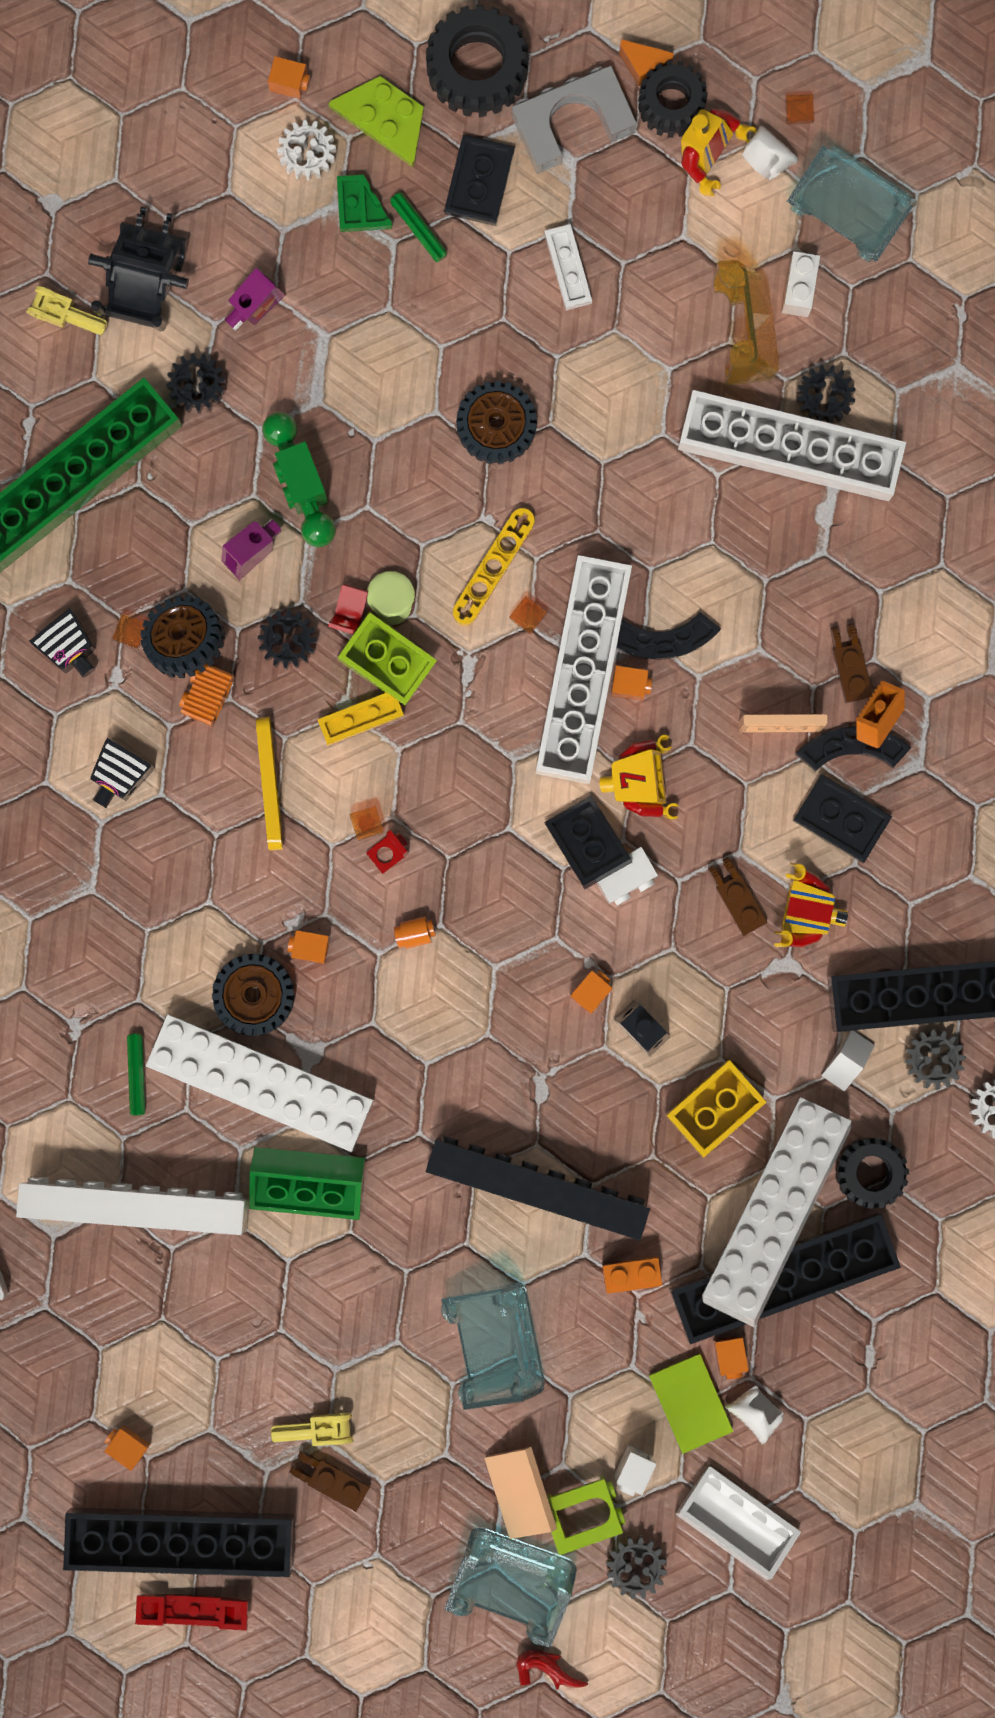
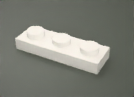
M571 224L544 231L565 310L592 304V298Z

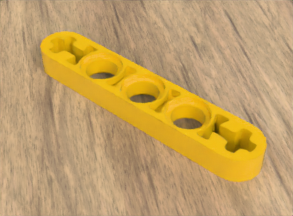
M519 508L512 513L453 608V618L458 625L469 626L476 621L534 527V516L530 510ZM525 515L529 525H523L520 528L518 534L523 535L522 538H519L514 532L507 531L509 528L514 531L518 524L515 518H522ZM506 537H510L516 542V547L509 552L504 551L500 546L501 540ZM496 560L501 564L502 568L498 574L492 575L487 572L486 564L489 561ZM476 583L484 584L487 587L486 595L475 597L471 592L473 585ZM468 596L469 599L480 605L476 607L473 604L470 608L472 617H465L462 620L458 610L459 608L464 610L467 607L469 601L464 599Z
M270 716L256 718V732L269 851L283 850Z

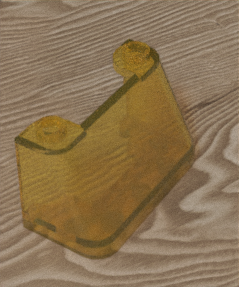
M738 260L718 261L713 277L714 294H724L729 300V305L743 304L747 340L739 341L731 348L730 369L725 370L726 386L771 380L779 370V358L768 280L764 275Z

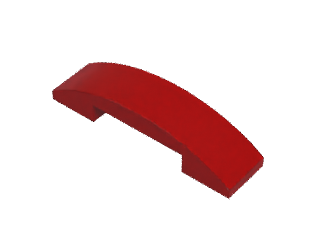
M192 1594L137 1595L135 1625L164 1626L165 1624L214 1626L225 1630L247 1631L249 1601L229 1597Z

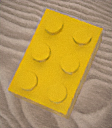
M726 1060L667 1112L665 1116L699 1155L704 1158L759 1110L766 1101L730 1060Z

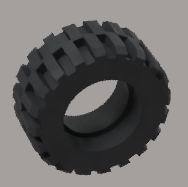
M467 5L460 7V13L458 14L455 11L446 14V22L440 20L435 25V33L430 34L428 47L426 48V68L431 89L437 92V98L442 104L447 101L450 110L457 112L459 108L463 110L464 116L471 117L472 112L479 113V117H487V111L492 110L494 115L502 112V105L505 104L509 107L514 103L515 95L520 96L522 93L524 82L527 81L528 43L526 38L523 37V30L519 24L513 25V18L506 13L502 17L500 9L491 7L489 11L484 10V5H476V9L469 10ZM469 43H486L500 52L503 58V65L494 76L488 79L470 80L458 74L452 66V57L457 50Z

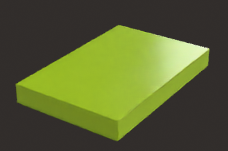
M700 1353L649 1375L682 1454L734 1432Z

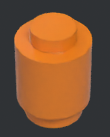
M426 916L400 922L399 926L394 927V934L399 948L405 947L409 949L432 943L431 937L436 936L433 921H427Z

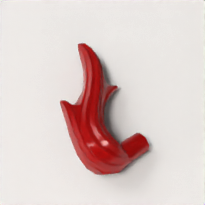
M527 1650L518 1656L516 1665L520 1686L531 1684L529 1670L533 1668L546 1673L554 1682L556 1690L559 1689L560 1685L582 1688L589 1683L574 1679L565 1673L557 1663L561 1655L538 1650Z

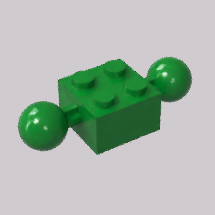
M285 412L271 413L263 422L262 433L269 444L279 449L275 453L277 461L272 464L280 484L286 483L287 487L282 488L288 506L290 509L295 508L298 515L303 513L305 516L301 526V534L305 542L313 547H325L333 541L336 535V525L329 515L321 513L319 507L328 504L307 444L302 442L294 445L293 440L297 434V425L291 415Z

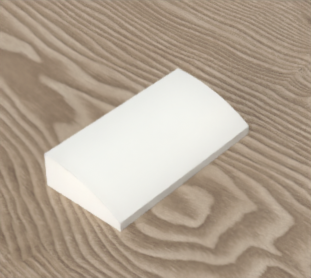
M710 1466L707 1467L675 1513L679 1518L765 1580L773 1578L801 1531Z

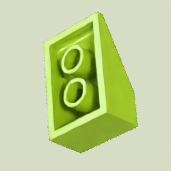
M370 612L337 658L338 661L404 705L407 704L437 661Z

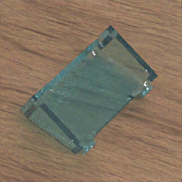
M831 143L822 145L786 201L792 205L790 209L801 217H804L805 214L813 215L856 244V248L859 250L857 255L867 262L872 260L877 262L918 204L913 197Z
M522 1283L506 1284L441 1299V1312L444 1319L450 1324H457L468 1376L458 1388V1396L462 1402L463 1410L522 1402L543 1391L545 1383L528 1296Z
M475 1528L469 1535L444 1610L452 1612L457 1616H467L472 1613L475 1606L526 1624V1634L533 1643L551 1648L572 1596L577 1568L566 1557L516 1539H510L488 1529Z

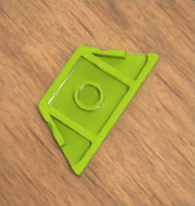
M381 76L329 102L328 106L331 110L408 165L414 166L424 113L422 105Z

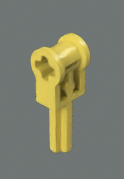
M36 286V296L32 306L28 307L26 311L29 315L62 328L68 322L98 335L104 334L107 328L106 320L74 308L73 300L57 294L47 288Z
M352 1414L315 1415L310 1418L311 1423L273 1425L271 1427V1438L273 1442L312 1439V1446L352 1443L354 1439L350 1436L349 1424Z

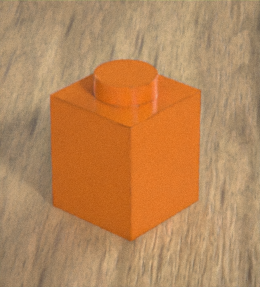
M275 56L267 81L269 91L301 99L303 91H307L309 88L311 75L307 73L306 64Z
M616 666L611 696L643 701L645 694L650 695L652 678H647L649 670Z
M296 930L295 936H290L287 952L292 953V959L326 964L330 937Z
M600 970L596 974L591 971L570 997L589 1014H592L613 989L609 985L611 980Z
M738 1335L713 1340L719 1374L721 1376L726 1375V1379L743 1377L742 1372L749 1371L743 1337Z
M123 1425L119 1431L114 1428L106 1438L105 1443L108 1446L104 1452L132 1471L151 1444Z

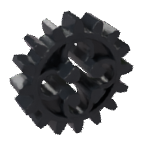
M191 353V360L188 361L182 356L181 365L172 364L175 372L167 373L168 378L172 382L166 383V387L168 390H174L169 394L171 400L177 399L176 405L178 408L185 404L187 413H190L192 408H196L198 414H201L202 407H206L211 411L210 403L219 404L220 400L217 395H225V390L220 387V385L226 384L225 378L219 377L223 374L222 368H215L217 363L214 359L207 362L205 354H202L200 359H197L195 354ZM193 367L200 368L197 371L200 380L198 388L202 395L200 400L193 399L196 395L192 386L194 384V377L190 372ZM208 379H214V384L211 386H207L205 383ZM185 381L187 383L184 386L185 388H179V383Z
M820 365L818 373L814 369H810L808 372L810 378L807 376L801 378L800 381L803 385H799L796 392L802 394L796 398V403H803L800 413L808 411L809 415L807 418L812 419L816 417L818 421L825 419L830 424L833 423V418H836L839 422L842 421V412L847 415L850 413L851 408L848 405H853L855 402V398L850 397V395L854 394L856 389L848 387L852 379L851 377L843 378L845 372L843 369L837 374L834 372L835 367L833 365L829 371H825L824 366ZM825 379H831L833 384L829 389V399L825 405L827 411L822 412L818 406H820L823 400L822 393L827 384ZM808 389H815L816 395H810ZM841 395L843 397V401H836L837 399L835 396Z
M287 609L286 616H282L279 611H276V619L273 620L268 616L269 625L260 626L264 635H259L257 639L264 642V644L259 647L260 652H268L264 658L266 661L273 658V666L276 668L280 663H283L284 669L288 670L289 664L293 663L295 668L298 669V661L309 662L306 656L307 653L315 654V650L311 645L317 644L318 641L316 638L311 637V635H314L316 630L315 628H308L311 623L309 618L304 621L301 620V612H298L294 617L290 609ZM276 626H282L286 636H292L295 646L302 648L299 654L292 653L288 643L283 644L284 641L281 635L274 633ZM299 626L303 628V631L300 635H293V629L295 627ZM275 645H282V651L279 653H274L272 649Z

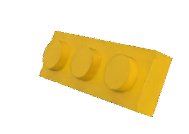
M384 693L317 720L327 746L402 718L404 714L399 701Z

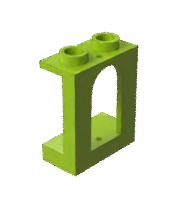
M603 1475L599 1476V1480L553 1496L551 1494L547 1495L557 1527L551 1533L559 1556L623 1533L621 1525L626 1524L621 1508L615 1509L612 1498L617 1496L612 1482H606ZM593 1498H600L607 1502L610 1507V1516L605 1523L565 1537L557 1514L558 1510Z

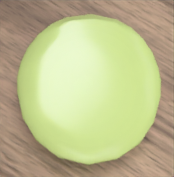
M386 571L376 575L367 588L369 606L377 617L387 624L395 625L405 621L410 614L415 598V591L410 580L405 575L396 571Z

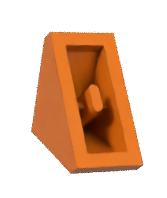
M623 39L621 40L619 51L620 57L638 86L641 85L643 78L646 79L650 69L655 71V66L660 63L664 67L666 61L673 62L674 56L672 52Z

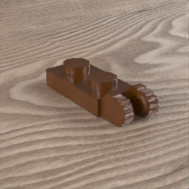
M854 623L847 624V635L851 646L843 648L838 628H830L834 647L833 655L845 704L869 699V697H872V690L861 644H858Z
M726 857L722 860L723 865L729 872L732 880L724 884L719 871L713 865L708 867V871L717 886L718 894L741 935L745 936L768 922L742 876L738 875L730 858Z
M300 1451L297 1457L302 1462L316 1467V1470L311 1476L302 1469L292 1466L289 1473L308 1483L307 1485L357 1512L370 1485L323 1459L319 1460L304 1451Z

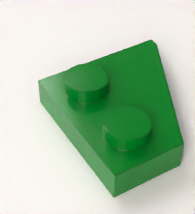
M364 175L337 176L340 232L392 229L390 218L387 217Z

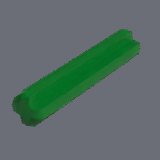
M403 193L395 194L390 199L391 205L435 262L442 261L447 256L445 248Z
M141 1034L127 1035L130 1115L139 1116L145 1114L143 1036Z

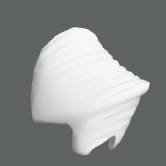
M760 126L758 131L753 134V137L746 144L743 153L746 161L758 173L769 180L798 162V157L763 126Z
M757 1386L749 1389L741 1397H738L737 1400L732 1401V1403L725 1405L728 1411L736 1415L737 1418L744 1422L745 1426L752 1430L761 1444L767 1442L768 1438L774 1433V1430L783 1421V1412L773 1405Z

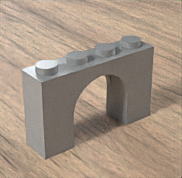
M611 66L606 68L597 67L585 77L580 79L578 77L571 78L559 88H547L535 98H523L514 104L511 117L536 174L562 164V154L549 123L554 113L565 105L583 104L594 110L602 122L610 143L636 132L637 123Z

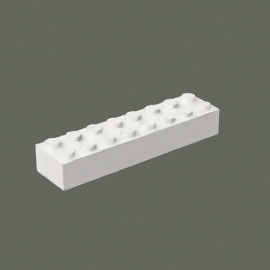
M693 390L678 450L889 502L894 495L906 442Z
M580 555L577 557L536 774L590 784L632 565Z
M172 1015L166 1016L146 1064V1067L350 1152L355 1148L374 1102L369 1097Z
M800 1097L702 1295L703 1303L750 1326H756L851 1130V1120Z
M35 1176L28 1178L27 1182L19 1183L16 1213L18 1218L242 1235L247 1232L249 1198H243V1193L226 1192L223 1196H215V1191L199 1190L195 1194H187V1188L171 1187L167 1192H160V1186L143 1185L140 1186L139 1190L132 1189V1184L115 1183L109 1188L104 1187L105 1182L88 1181L84 1182L83 1185H76L77 1180L60 1179L56 1180L55 1183H49L48 1177Z

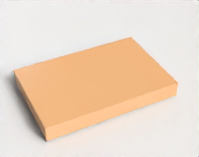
M827 714L743 715L739 721L740 733L820 732L827 725Z
M531 1447L493 1454L484 1458L510 1539L548 1533L557 1529Z

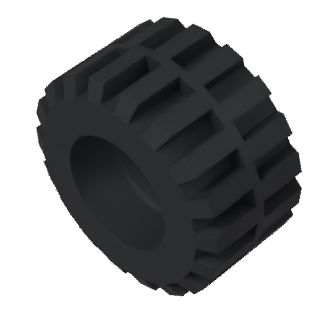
M666 61L664 67L660 63L655 66V71L650 69L646 79L643 78L639 93L638 110L641 112L643 123L647 121V128L651 131L654 128L657 129V135L662 136L663 132L668 133L667 138H673L674 133H678L679 137L683 136L701 109L705 110L707 102V86L705 81L701 82L702 75L699 71L694 74V67L690 64L687 68L683 67L684 62L678 61L677 65H672V61ZM675 89L686 96L688 104L681 109L670 110L660 104L657 96L664 90Z
M871 1137L853 1141V1144L847 1145L844 1148L843 1154L839 1155V1163L835 1167V1171H837L836 1182L839 1183V1189L842 1194H845L851 1202L872 1209L883 1208L887 1204L896 1202L895 1199L898 1196L901 1197L904 1193L902 1191L904 1186L907 1187L908 1181L906 1178L909 1175V1168H906L905 1164L907 1160L901 1155L899 1148L893 1146L888 1141ZM869 1156H876L882 1159L887 1167L886 1180L877 1189L864 1188L858 1182L856 1175L859 1163Z

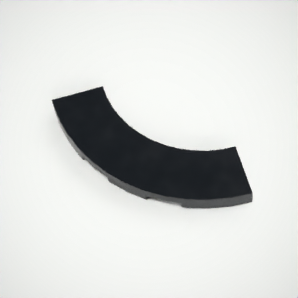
M701 612L685 625L666 632L643 630L623 619L620 625L616 649L643 659H672L698 650L712 640L721 629Z
M851 726L820 734L803 745L795 755L814 772L825 763L845 755L873 757L887 764L890 768H894L912 747L889 733L881 746L875 748L857 740L856 726Z

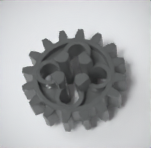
M930 1030L929 1037L924 1032L919 1033L920 1041L911 1039L910 1042L914 1047L913 1049H905V1052L910 1055V1059L904 1060V1063L911 1064L912 1068L907 1071V1074H916L914 1083H919L923 1080V1088L928 1089L931 1083H933L934 1089L940 1090L941 1083L946 1087L951 1086L950 1078L959 1080L956 1071L965 1069L962 1065H959V1061L966 1059V1056L958 1054V1051L963 1046H954L955 1036L946 1039V1031H941L939 1036H936L935 1030ZM945 1044L948 1047V1052L940 1055L937 1060L940 1063L948 1064L949 1072L944 1074L942 1073L941 1066L932 1065L929 1068L930 1073L926 1076L923 1075L922 1067L930 1064L932 1059L929 1056L921 1055L920 1048L925 1045L928 1048L929 1054L937 1055L940 1052V1045Z
M628 1536V1544L624 1545L621 1541H618L619 1550H610V1554L614 1559L606 1560V1565L612 1567L611 1570L607 1571V1577H615L611 1585L613 1588L621 1586L620 1595L623 1596L629 1591L631 1599L635 1598L636 1593H640L641 1597L645 1599V1591L649 1590L655 1594L654 1585L663 1586L664 1583L660 1575H667V1570L662 1568L661 1565H664L667 1561L665 1557L658 1558L662 1549L657 1547L653 1550V1540L650 1539L645 1544L643 1543L642 1536L638 1537L637 1542H633L631 1536ZM625 1552H632L634 1561L638 1565L643 1562L645 1555L653 1556L652 1562H644L641 1565L643 1574L650 1576L649 1582L642 1583L636 1570L631 1572L628 1580L620 1578L622 1572L629 1573L632 1570L630 1561L623 1558Z

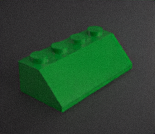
M254 1147L250 1167L249 1209L359 1220L365 1158Z

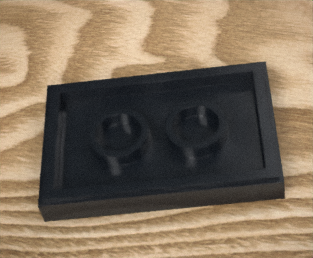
M462 135L444 214L497 226L515 147Z
M821 774L793 819V822L864 864L892 816Z
M592 795L544 822L584 890L632 863L631 857Z

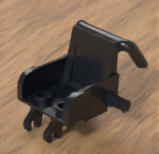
M141 206L140 214H137L136 225L121 222L120 235L110 256L103 257L92 253L89 255L88 265L101 267L106 270L105 286L109 287L108 304L102 305L100 301L96 300L91 303V308L98 316H108L155 328L157 331L162 332L166 329V324L161 318L163 301H165L170 287L175 286L187 290L189 278L176 275L177 271L181 272L184 265L187 238L170 234L173 222V214L167 213L166 221L164 220L162 232L144 228L147 207Z

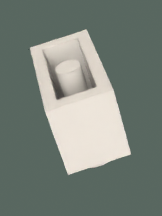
M793 251L789 263L781 313L802 317L809 316L812 309L820 261L819 255Z
M642 847L629 854L632 859L631 864L597 882L608 904L615 902L618 906L630 899L629 893L639 888L640 892H643L655 885L653 879L658 875Z
M627 1445L614 1474L616 1483L620 1486L619 1490L631 1496H634L635 1493L643 1495L657 1465L654 1457L631 1445Z

